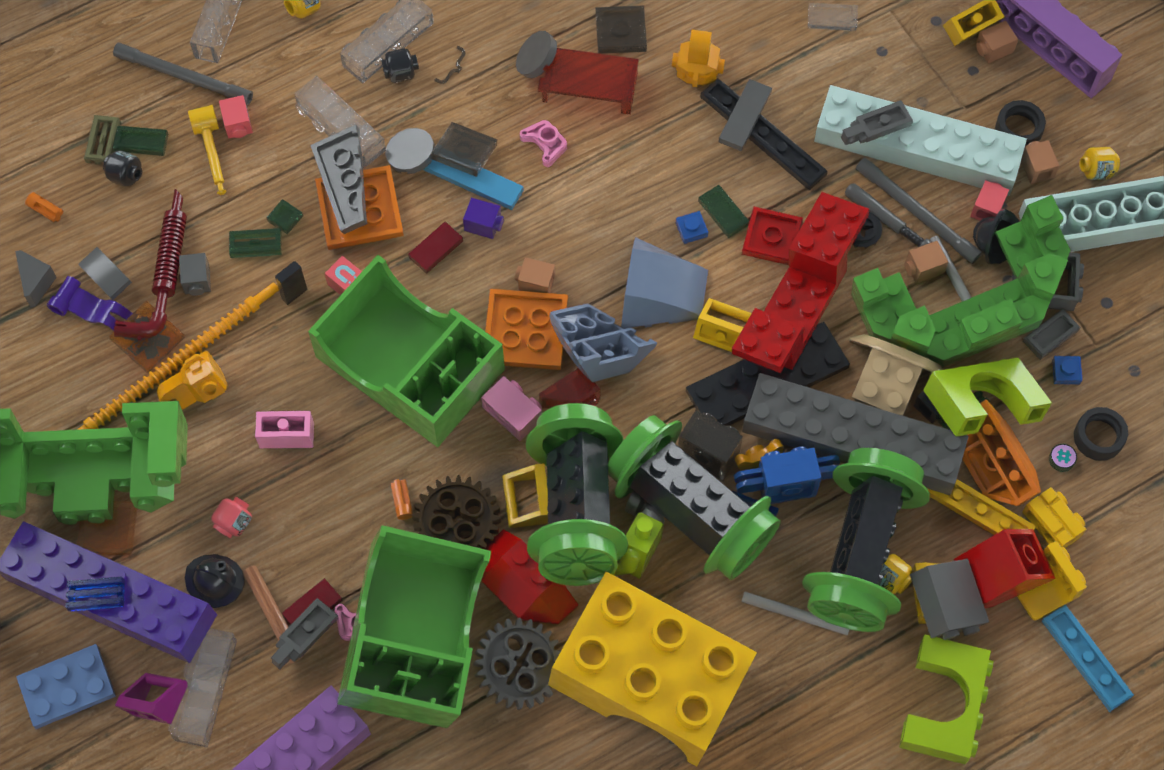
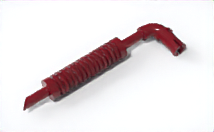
M176 189L174 190L172 208L165 211L151 290L157 296L155 312L152 313L149 322L141 321V323L116 320L114 337L136 338L138 341H141L142 339L158 335L165 327L167 321V314H165L167 299L175 295L180 265L179 256L182 252L187 220L186 214L182 212L183 197Z

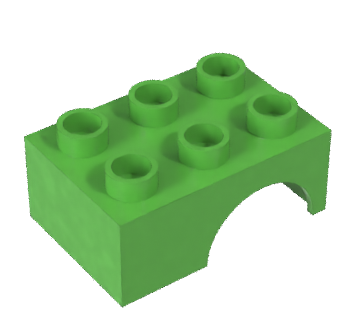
M379 255L370 262L308 331L317 359L436 447L441 445L505 370L502 343L453 308L449 311V314H444L422 303L397 280L389 269L386 260Z
M381 525L369 550L337 704L448 728L461 714L473 648H469L472 613L482 576L490 561L491 551Z

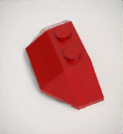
M503 529L494 537L493 543L486 544L487 550L491 551V556L482 576V583L517 619L521 618L522 621H529L531 619L532 622L560 624L579 606L565 585L554 583L541 575L538 563L530 557L527 551V544L522 539Z

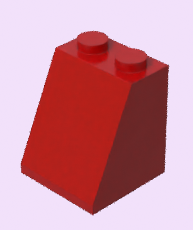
M1004 529L953 559L954 561L969 560L984 608H992L1056 579L1033 529Z

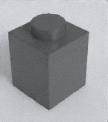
M206 254L180 255V279L185 295L199 296L205 292H211L210 267Z

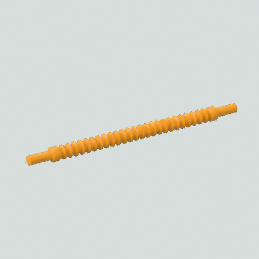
M273 282L254 297L249 296L244 300L245 304H239L238 309L233 308V313H227V318L221 317V322L216 321L215 327L209 326V331L204 330L203 336L197 335V340L192 339L191 345L185 344V349L180 348L179 354L173 353L172 359L168 357L167 363L161 362L160 368L155 367V372L149 371L148 377L143 376V381L141 382L137 380L136 386L131 385L129 391L125 389L124 395L119 394L117 400L112 399V404L107 403L105 409L100 408L99 414L94 413L93 418L88 417L83 421L84 425L77 430L99 429L100 425L105 426L104 422L106 420L110 422L111 416L117 417V412H122V403H135V398L137 397L141 399L142 393L147 394V389H154L153 385H159L161 379L166 380L165 376L167 374L171 376L172 370L178 371V366H182L186 359L195 355L196 352L202 353V348L207 349L208 343L214 344V339L219 340L220 334L226 335V330L231 331L232 325L237 326L239 320L241 322L244 321V316L249 317L250 312L255 313L259 310V305L279 291L278 286Z

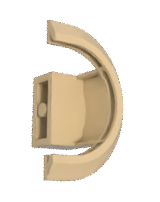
M865 334L849 338V341L872 348L852 398L875 408L903 416L922 369L930 373L936 370H943L942 366L936 362L881 339Z

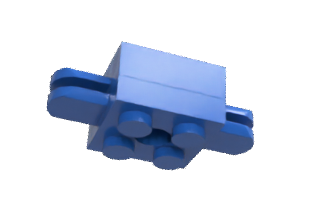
M796 447L791 452L780 453L779 451L768 452L760 458L759 468L739 471L734 474V481L738 483L736 490L740 494L760 491L762 498L765 496L771 498L770 504L816 497L821 480L833 478V471L839 466L840 459L837 455L817 458L815 448L807 449L806 447Z

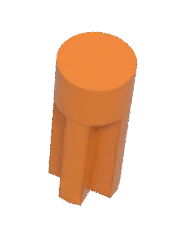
M35 192L29 194L25 201L28 207L49 220L58 222L61 219L60 216L63 214V210Z
M396 479L390 484L397 519H409L412 517L413 511L406 479Z

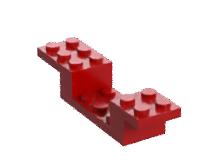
M821 192L789 248V268L765 310L762 311L754 308L732 347L733 355L781 373L784 367L793 369L847 272L848 251L869 216V208Z

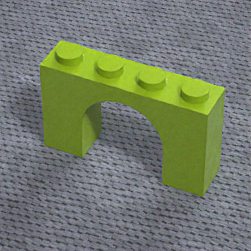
M1019 358L936 370L930 375L923 390L956 437L978 433L988 415L972 393V390L985 391L998 397L1005 403L1020 425L1042 421L1052 404Z
M924 634L920 642L915 668L945 675L953 679L964 693L965 709L960 717L948 722H939L908 714L904 721L899 748L965 765L970 757L975 758L978 748V741L974 740L975 731L981 729L983 714L979 713L981 703L985 704L989 689L984 684L986 676H991L994 661L989 660L991 650L938 637L931 638L930 635Z

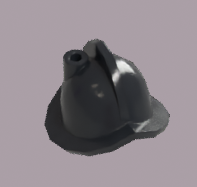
M1007 209L1000 210L996 217L983 218L976 224L973 230L975 244L985 253L987 264H1001L1007 260L995 233L1020 222L1016 215Z
M218 554L203 555L194 559L186 567L184 579L188 593L209 603L212 608L228 606L236 601L243 591L245 584L243 571L235 561L226 556Z

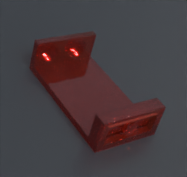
M557 48L553 62L542 69L545 71V76L539 79L538 92H542V102L545 103L548 102L549 93L621 103V113L631 115L639 59Z

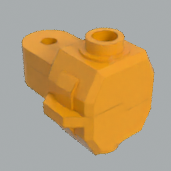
M692 29L690 41L681 43L678 53L673 52L671 67L676 68L678 78L692 84V87L713 83L718 74H723L725 59H720V48L711 43L712 32Z
M203 351L186 359L179 373L158 386L157 395L159 402L179 401L183 410L196 401L206 403L211 399L217 398L225 393L228 385L219 365L208 351Z

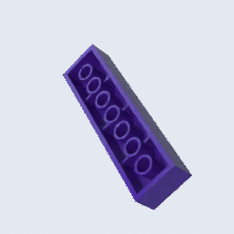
M24 521L0 558V575L5 580L187 663H190L217 616V613L205 601Z

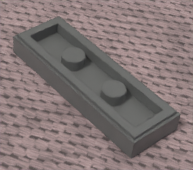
M749 79L719 137V143L742 152L772 93L771 87Z

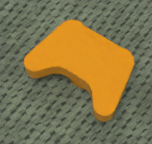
M774 439L765 448L763 445H756L748 449L745 455L738 454L735 457V462L740 471L759 468L762 456L772 451L783 453L784 446L779 439Z

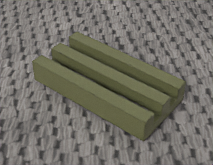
M94 115L84 156L86 163L94 161L96 164H101L109 154L114 152L121 123L119 117ZM104 122L97 154L93 155L100 123ZM110 123H112L105 156H103Z

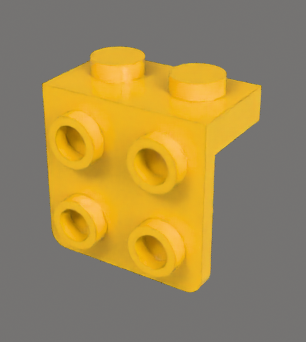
M1057 541L1047 545L1043 551L1056 579L1017 596L1033 620H1039L1063 605L1079 598L1087 588L1084 575L1074 568L1070 562L1071 558L1068 551L1064 547H1060Z

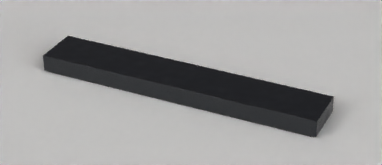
M717 78L701 92L700 98L728 121L740 96ZM760 114L748 139L810 191L827 175V170Z

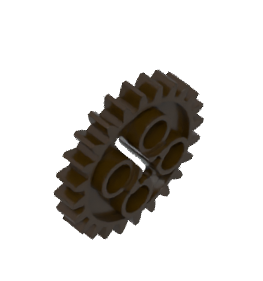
M460 475L457 476L455 482H452L450 477L446 476V484H442L437 479V488L435 489L427 486L429 495H419L423 504L415 503L414 505L415 510L419 512L412 514L413 520L417 522L413 525L414 531L419 532L418 534L487 550L485 542L493 543L494 537L492 534H499V527L494 524L501 523V517L496 515L500 513V507L493 506L497 502L496 496L488 497L490 495V488L488 487L481 491V481L472 485L471 477H468L464 483L461 481ZM445 499H453L455 501L449 507L441 504ZM472 506H478L481 509L476 514L467 512L468 508ZM457 515L461 516L456 522L452 521V519H456ZM438 523L446 525L443 531L433 530L434 525ZM472 523H480V525L474 526ZM465 530L473 533L467 539H462L458 536Z

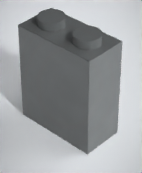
M968 559L926 566L910 574L931 638L943 636L944 640H949L960 636V632H963L964 636L980 632V626L989 623Z

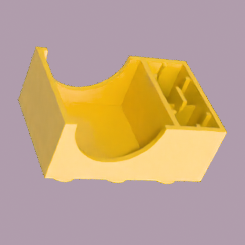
M605 572L552 666L548 686L605 717L610 715L623 716L648 726L677 745L686 755L687 762L697 767L757 652L620 578Z

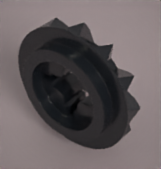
M869 212V216L862 226L863 229H867L865 236L863 237L859 232L852 244L854 248L864 247L867 249L871 245H876L877 241L881 238L882 224L876 215Z

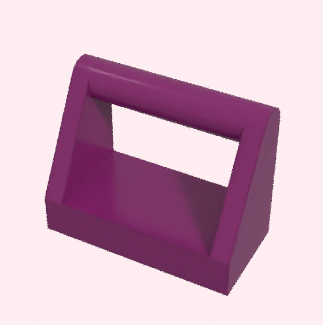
M145 673L119 696L115 706L134 717L171 725L188 683L182 679ZM152 685L168 688L154 702L145 701Z

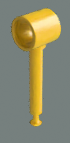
M209 105L189 110L188 114L194 135L202 134L214 184L218 186L219 190L217 194L224 195L227 191L223 189L224 178L212 134L214 130L219 129L214 107Z

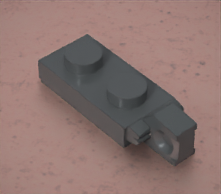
M900 100L856 117V120L851 122V127L842 130L841 139L845 145L855 143L858 140L860 144L867 143L912 126L913 119Z
M317 598L279 637V641L276 644L278 650L271 657V663L280 670L290 659L294 662L297 661L338 620V615Z

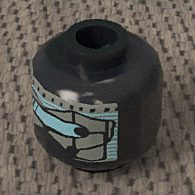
M117 150L109 154L103 163L106 178L121 186L130 187L142 176L143 171L140 159L130 153Z

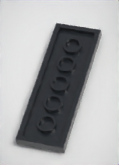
M822 322L816 326L792 370L784 367L781 373L744 359L687 386L686 393L711 435L745 418L759 373L809 388L848 369L850 363L825 322Z

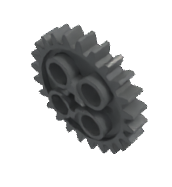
M518 618L514 626L510 619H507L504 624L505 628L497 623L494 626L496 633L488 630L485 634L489 640L481 639L479 641V644L484 649H477L474 653L481 657V659L473 663V666L481 668L475 674V677L484 678L479 687L488 686L490 689L486 696L489 697L496 694V704L503 699L506 700L507 709L511 707L513 702L516 703L517 710L522 709L524 702L531 709L534 706V699L538 704H542L544 702L543 695L548 698L553 695L548 682L552 666L561 650L554 649L559 641L553 640L550 642L548 638L552 633L551 631L545 634L541 633L543 624L532 628L533 623L531 619L526 625H523L521 618ZM508 639H515L519 642V651L509 648ZM530 642L532 647L522 661V667L516 672L512 683L507 685L506 681L517 664L516 660L523 654L527 643ZM532 653L542 655L544 659L543 665H537L533 662ZM496 662L505 665L507 670L505 675H500L495 671L494 664ZM524 676L529 679L530 689H523L519 685V677Z

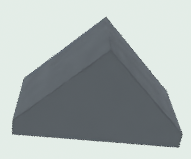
M21 250L15 251L24 297L30 307H35L57 277L50 265Z

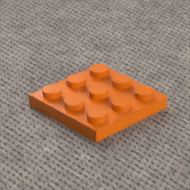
M390 165L363 170L367 224L346 234L340 231L322 178L315 179L328 250L404 236Z
M490 289L485 332L503 344L505 366L561 370L563 345L554 331L549 315L552 311L567 308L568 295Z

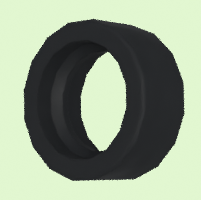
M1017 100L1006 104L1000 110L995 130L1027 138L1026 146L1031 142L1040 141L1045 129L1046 120L1044 113L1038 106L1032 102ZM1014 115L1024 116L1032 121L1035 130L1030 135L1022 136L1015 134L1006 126V119Z
M1095 407L1087 410L1080 417L1074 430V442L1078 450L1086 457L1098 461L1114 458L1122 450L1128 438V426L1124 418L1116 411L1107 407ZM1092 421H1102L1109 424L1117 436L1115 443L1110 447H1100L1093 444L1085 434L1087 425Z

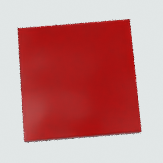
M753 206L741 255L789 265V248L802 226L803 217Z

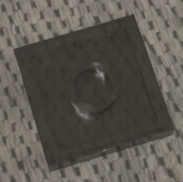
M644 5L595 7L598 54L647 52Z
M451 122L431 152V159L477 177L496 148L498 139Z

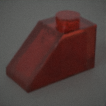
M577 368L540 392L539 404L542 408L547 409L571 403L596 406L601 397V389Z

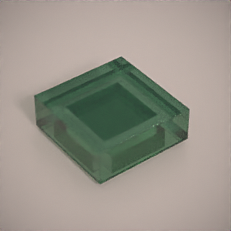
M282 199L266 218L269 223L288 235L303 217V213Z

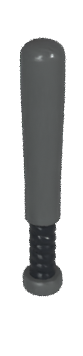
M852 183L846 188V197L858 205L869 208V212L876 215L882 223L897 234L903 235L917 247L932 243L931 240L923 239L917 235V233L906 226L904 221L857 184Z

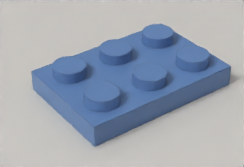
M97 644L16 676L35 729L116 697Z

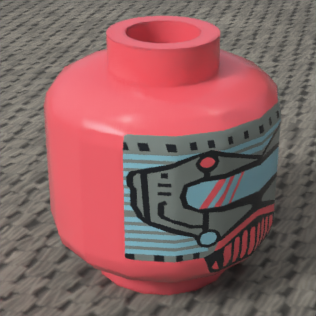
M235 497L233 501L227 498L223 499L211 516V520L214 523L213 528L230 539L232 536L238 537L242 535L252 519V514L247 510L249 504L238 497Z

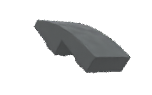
M98 247L78 264L112 300L132 283Z

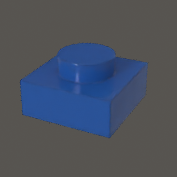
M700 211L676 218L675 223L684 244L708 237V230Z
M1054 356L1052 359L1054 384L1080 385L1082 382L1081 356Z

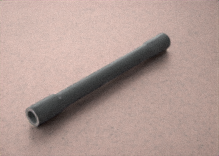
M120 42L114 47L113 55L120 59L146 66L219 93L227 98L244 95L246 105H249L252 101L253 91L234 84H227L143 53Z
M863 158L856 166L858 172L872 183L878 185L949 243L956 252L971 264L978 260L982 254L978 248L965 238L959 236L890 180L877 166L867 158Z

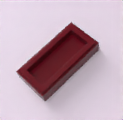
M445 221L408 253L409 259L427 274L463 242V237Z
M324 578L284 610L282 615L291 625L317 598L331 610L343 600Z

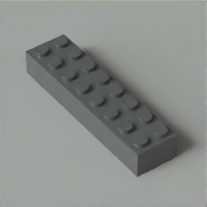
M759 373L742 430L743 433L769 441L779 439L782 445L792 448H815L816 455L822 457L837 455L840 462L845 464L848 462L850 453L859 448H878L896 452L912 459L924 470L922 484L927 489L947 495L951 494L955 486L968 440V435L956 437L951 430L762 373Z

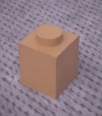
M1005 20L980 31L976 49L979 55L984 56L989 64L1014 53L1018 38Z
M1049 140L1043 142L1034 141L1024 147L1021 162L1030 184L1055 178L1059 163Z
M938 241L910 250L905 262V269L909 276H913L917 284L944 274L948 260Z
M525 257L523 265L517 267L515 281H518L519 291L550 293L555 279V264Z

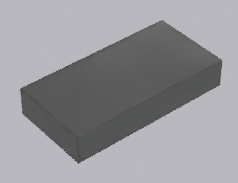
M1062 309L1040 325L1039 328L1024 337L1023 342L1041 360L1076 334L1081 327Z

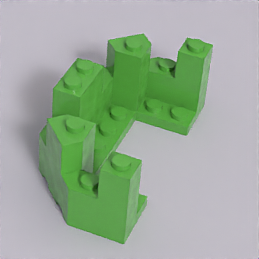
M1053 195L1027 205L1020 222L995 233L1016 279L929 315L925 305L916 309L900 272L883 279L879 269L876 268L854 277L851 296L869 336L906 348L936 362L943 368L1039 328L1050 301L1056 292L1071 251L1059 227L1064 218Z
M179 401L122 403V415L128 426L125 428L24 432L11 408L0 409V515L13 519L23 515L26 509L27 492L40 496H49L54 493L53 513L58 522L67 525L76 524L78 521L103 523L105 520H113L115 490L130 492V499L134 507L150 513L174 501V484H180L181 467L186 465L188 424Z

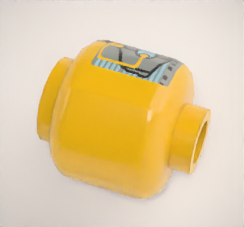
M284 0L287 12L291 16L300 19L317 12L321 6L320 0Z
M1090 147L1080 158L1079 166L1088 179L1107 180L1111 179L1118 172L1120 158L1111 147Z
M890 554L886 562L882 564L880 573L883 574L880 586L893 594L897 592L902 594L912 582L910 576L913 571L912 567L896 554Z

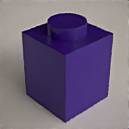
M471 198L463 218L464 231L493 239L496 231H501L504 217L501 216V207Z

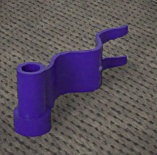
M71 276L66 277L57 294L52 296L46 305L52 312L58 315L65 316L70 311L88 322L104 324L113 331L114 326H116V319L110 315V312L129 322H136L135 320L145 318L130 312L116 301L99 299L79 288L81 283Z

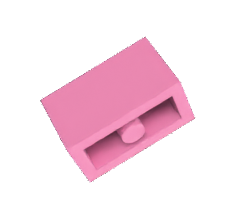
M503 376L481 397L482 407L521 441L536 427L537 420L542 414V407L533 397L529 399L522 393L523 389L514 380L510 382Z
M311 411L256 412L255 438L259 448H313L314 421Z

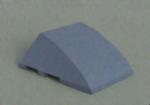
M635 237L627 278L621 328L626 329L645 326L646 328L652 327V324L664 322L672 324L697 320L703 310L708 270Z
M590 304L552 311L549 315L551 324L561 344L576 366L591 382L630 373L657 345V342L652 339L646 342L635 335L636 330L631 327L623 329L614 324L615 318Z

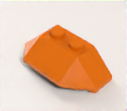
M984 400L980 404L988 415L978 433L968 435L962 459L983 495L992 500L1019 506L1041 492L1037 472L1010 425L988 400Z

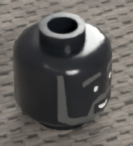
M406 48L386 52L385 59H381L385 79L389 78L392 83L412 80L415 76L414 70L419 69L416 55H411L410 51Z

